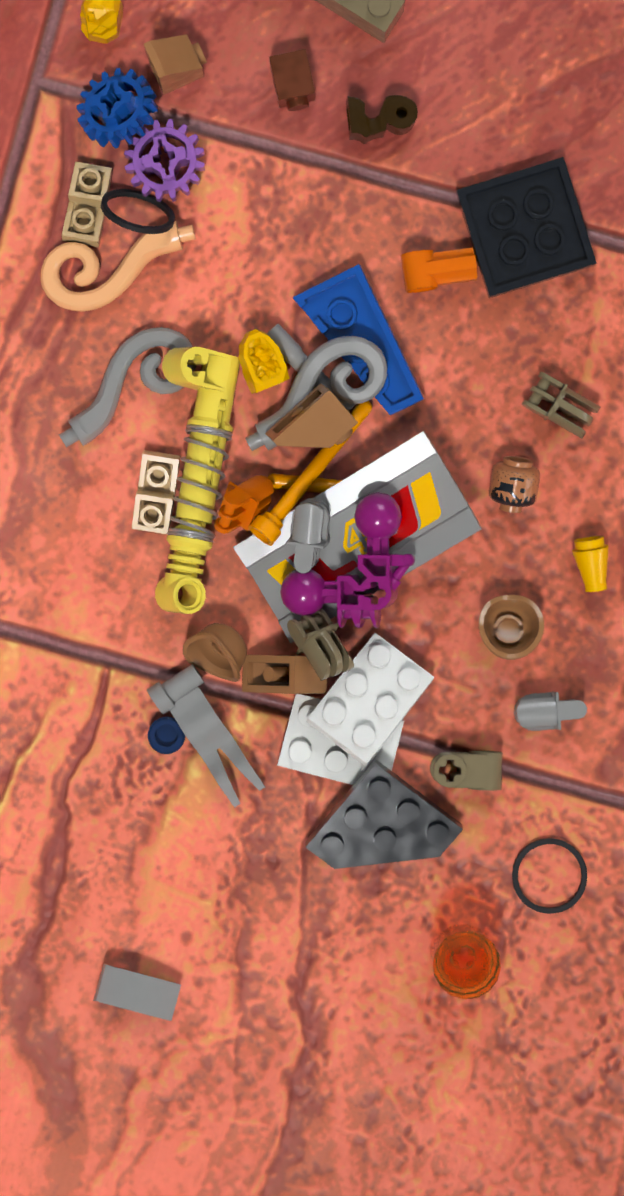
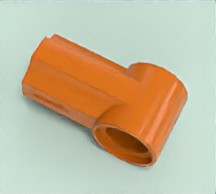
M473 247L435 253L433 250H418L400 255L406 293L426 292L435 290L441 285L477 281L478 279Z

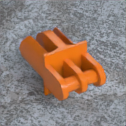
M263 475L253 476L238 486L230 481L218 512L220 517L215 520L214 528L223 534L231 533L240 526L249 531L248 527L253 522V519L267 511L270 506V495L274 492L272 481Z

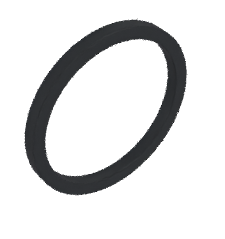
M116 189L107 192L102 197L101 210L104 215L125 229L144 234H160L169 231L174 225L175 214L165 202H157L156 197L150 194L144 197L141 191ZM116 197L142 199L159 207L167 215L169 221L160 226L134 224L114 214L108 207L107 202Z
M553 838L540 839L527 845L517 856L512 870L513 886L518 897L529 908L546 914L559 913L571 908L583 895L587 884V868L580 853L570 844ZM545 844L559 845L568 849L576 857L581 868V883L575 896L564 905L553 908L541 907L530 902L522 893L518 883V870L525 855L532 849Z

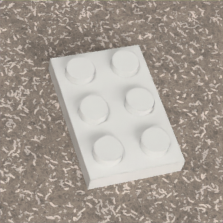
M377 633L372 635L354 658V668L342 673L306 721L365 767L434 680V676Z
M303 694L295 695L277 766L350 785L355 784L375 759L392 771L404 724L403 720L365 767L306 722L308 716L322 699Z

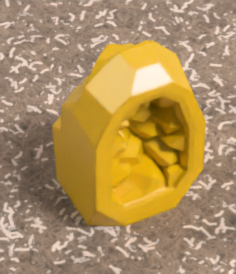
M83 0L80 13L81 30L89 41L108 44L119 37L123 17L121 0Z
M258 329L247 332L239 344L238 359L251 394L258 393L290 379L282 353L270 336Z

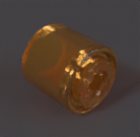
M468 924L453 925L442 931L433 942L430 952L431 968L440 987L451 996L461 999L478 998L489 992L498 981L501 970L500 955L489 935L480 928ZM461 948H467L469 955L474 956V960L468 961L465 968H461L459 962L453 960V955L460 954Z

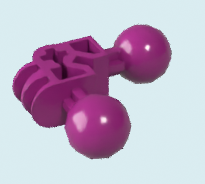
M371 493L362 498L356 506L354 514L356 527L362 535L367 537V554L358 555V569L364 576L360 578L358 575L344 574L337 576V581H324L322 576L312 569L307 573H299L295 569L287 574L280 589L282 602L288 610L301 616L312 615L320 610L324 603H337V619L340 628L345 626L347 619H353L356 628H362L365 620L371 619L374 627L379 628L381 609L387 608L395 602L398 595V586L401 584L400 579L407 569L415 563V557L412 554H389V537L396 533L402 519L400 506L394 498L385 493ZM378 585L379 589L385 590L386 595L378 600L377 596L371 595V593L355 594L354 591H367Z

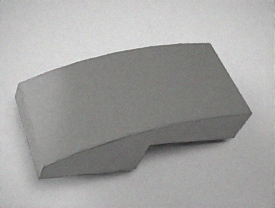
M103 964L93 1001L172 1021L181 984Z

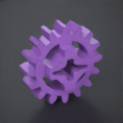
M156 119L154 120L152 130L148 131L146 127H142L146 135L140 139L133 137L132 146L135 147L134 150H125V158L133 161V163L125 166V170L129 174L136 173L131 179V184L133 187L143 184L142 195L144 197H147L154 191L157 202L162 201L164 194H169L174 202L177 200V191L181 190L187 196L190 194L188 187L190 182L199 185L200 178L195 172L205 171V163L197 161V159L204 156L205 153L203 148H194L199 141L197 134L189 137L186 136L188 132L187 125L183 124L176 130L174 129L173 119H169L166 127H160V123ZM166 137L180 141L185 147H175L167 142ZM153 141L154 145L149 153L142 155L141 158L144 148ZM161 146L164 147L165 153L171 159L169 160L170 166L168 167L169 175H166L165 168L159 163L161 160L160 155L162 154ZM189 164L184 176L176 181V175L181 167L188 166ZM144 174H155L163 180V184L149 180Z

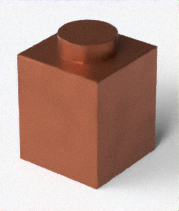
M306 49L269 57L279 108L287 107L288 111H297L309 107V102L315 101V89Z

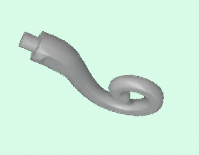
M164 327L149 328L128 338L110 360L94 402L88 408L68 420L71 428L59 434L66 448L80 440L83 446L101 434L109 425L118 406L127 371L138 355L157 346H163L170 350L193 347L189 339L180 332ZM151 353L140 364L141 380L151 391L159 394H172L184 388L157 375L156 369L161 364L162 359L159 354ZM187 365L192 371H195L196 365Z
M358 336L337 337L320 345L308 356L301 366L284 405L273 415L255 424L257 432L246 437L250 449L254 451L265 445L269 451L277 447L265 433L313 391L318 376L329 363L342 356L355 355L362 358L369 369V377L362 387H350L346 379L351 374L353 367L349 362H342L335 366L330 375V386L333 393L340 400L350 404L364 403L374 398L384 387L387 379V363L382 350L373 342Z

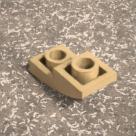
M75 161L68 193L69 203L62 231V241L78 242L99 248L105 215L101 210V201L104 194L110 190L112 168Z
M147 450L143 451L132 529L161 534L169 532L167 529L170 528L171 524L170 517H172L173 498L176 493V478H178L181 456Z

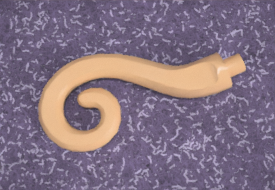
M174 221L173 227L167 232L143 234L130 248L112 276L100 287L85 292L70 291L63 286L59 275L60 267L67 259H80L83 263V269L74 276V283L77 286L83 287L90 285L96 280L100 269L99 259L94 250L86 244L78 242L61 244L49 252L44 259L40 276L42 289L47 297L57 306L67 310L82 312L101 308L119 297L152 259L183 250L182 242L195 240L193 225L178 228L177 221Z

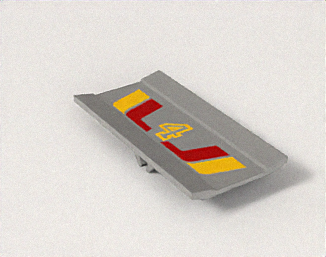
M424 431L314 497L323 500L328 505V539L331 540L324 549H320L319 561L312 570L320 574L324 581H337V576L344 574H354L360 578L364 576L358 569V555L367 554V537L362 535L356 527L354 514L360 500L371 493L380 492L388 494L400 506L402 514L401 524L396 533L389 537V554H412L415 557L414 565L409 567L404 575L482 529L474 512ZM293 511L288 513L283 519V527L280 529L281 535L272 546L263 543L252 535L233 547L267 600L290 643L294 640L288 631L287 623L291 619L300 621L302 617L286 608L280 594L283 580L287 574L295 570V545L286 544L291 534ZM377 585V587L371 588V590L354 591V593H371L372 595L381 589H379V586ZM324 603L321 609L327 613L328 617L332 619L337 616V603Z

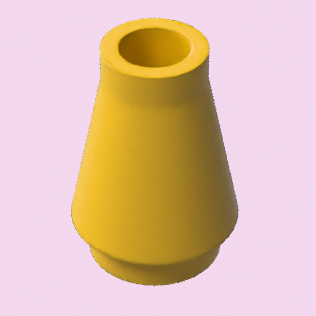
M590 536L574 540L575 549L572 550L582 577L585 592L606 590L609 545L605 544L604 536Z

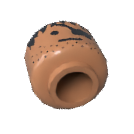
M504 456L503 461L496 463L492 468L489 496L493 501L500 504V510L510 513H521L522 507L531 506L536 502L540 472L533 466V461L518 456Z

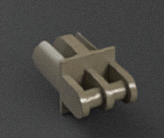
M540 372L538 375L541 378L536 387H531L530 391L532 394L528 401H523L522 405L543 417L544 420L548 419L583 439L586 431L555 413L556 410L583 425L590 426L593 418L586 412L563 400V398L566 397L593 413H598L601 407L567 387L568 384H563L548 374ZM550 384L560 390L556 398L546 393ZM542 399L552 404L548 412L538 407Z
M323 609L315 612L314 616L304 615L300 621L291 619L287 623L288 631L299 648L296 652L297 656L303 653L306 655L321 681L354 668L353 660L335 633L339 624H333Z

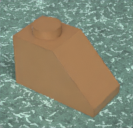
M187 34L151 40L144 43L149 64L163 95L204 77L202 65L207 63L199 43L197 42L192 45Z
M320 383L265 434L277 446L331 448L334 444L339 445L346 441L353 433L352 428L358 422L336 396Z
M247 655L243 663L242 692L326 694L327 679L320 680L306 656Z

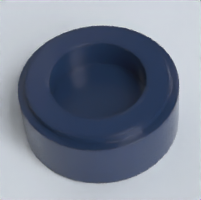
M161 717L155 720L148 730L149 744L155 751L161 754L174 753L185 742L186 736L173 717Z

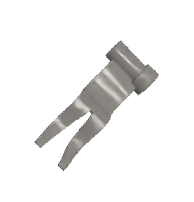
M191 664L163 684L157 682L148 688L147 692L162 714L168 711L171 712L183 733L202 757L214 779L235 808L241 803L228 778L217 749L220 748L259 791L265 788V785L198 687L204 683V680L194 665Z

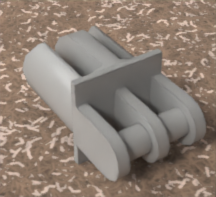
M308 498L293 510L291 534L286 544L295 545L294 567L299 573L309 572L318 563L320 549H324L331 540L328 539V505L319 498Z
M556 691L525 695L517 701L514 707L516 721L520 726L531 731L561 730V720L580 719L587 713V707L584 702L575 699L559 700V693Z

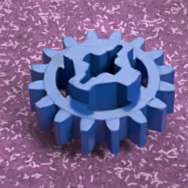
M116 68L112 77H109L104 71L102 72L101 82L97 83L91 80L89 83L93 89L90 92H81L80 95L85 103H81L76 107L81 114L77 120L87 136L92 141L96 139L101 147H105L110 142L114 148H119L121 140L124 139L131 145L133 144L132 136L137 133L143 137L146 134L142 127L145 124L153 125L155 122L149 113L158 111V106L153 101L157 98V95L143 75L138 77L133 69H130L124 75L120 68ZM131 91L137 93L138 96H134ZM97 120H101L106 126L100 125Z

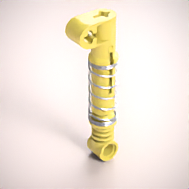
M202 347L174 348L168 351L162 362L164 376L169 382L198 390L193 417L188 419L187 429L185 430L190 434L189 437L184 438L188 442L186 457L180 458L181 461L185 462L183 476L176 478L181 482L179 496L173 498L178 502L176 515L170 517L171 521L180 524L174 528L167 529L169 532H167L166 540L170 544L169 550L174 551L173 554H168V559L172 560V564L167 563L166 566L167 569L171 570L170 573H165V577L158 582L155 589V598L161 609L167 612L193 614L199 611L206 599V591L201 583L202 579L197 577L198 574L203 575V570L199 569V566H204L205 560H201V556H206L207 551L212 548L214 542V533L205 527L206 524H212V520L218 518L214 508L216 500L222 498L221 493L218 492L219 480L225 478V474L221 471L222 463L229 458V455L225 452L226 441L232 440L231 437L233 436L230 418L240 367L238 357ZM187 365H202L201 371H192ZM182 588L183 596L182 599L179 601L178 592L179 589Z

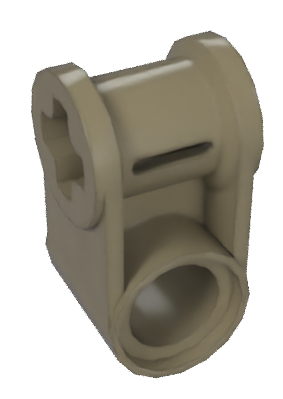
M442 752L431 761L430 773L435 781L448 788L488 791L502 790L503 752ZM447 760H450L451 764L457 767V772L451 773L450 779H446V776L439 772L440 767L446 766Z

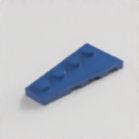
M360 264L292 297L328 340L342 336H358L373 342L382 350L387 363V379L384 387L375 398L389 415L392 416L425 399ZM355 355L342 356L345 362L351 363L352 369L365 384L369 377V369L363 359Z

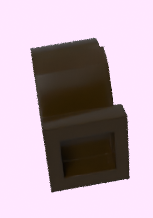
M401 95L386 97L381 111L376 118H369L365 114V103L360 99L347 96L346 100L349 140H357L363 144L376 138H383L386 130L395 135L408 133L412 130L418 115L416 104L411 99Z

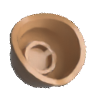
M503 595L495 597L485 604L479 616L478 628L482 641L490 652L502 659L516 660L527 656L538 646L544 632V618L539 607L527 597Z
M213 623L186 640L183 645V655L195 667L219 678L237 682L240 679V670L247 656V646L242 636L235 629L225 624Z

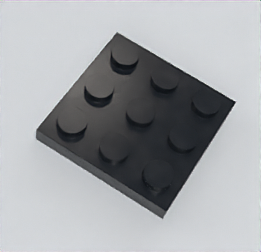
M564 157L456 190L488 298L590 268L597 264Z

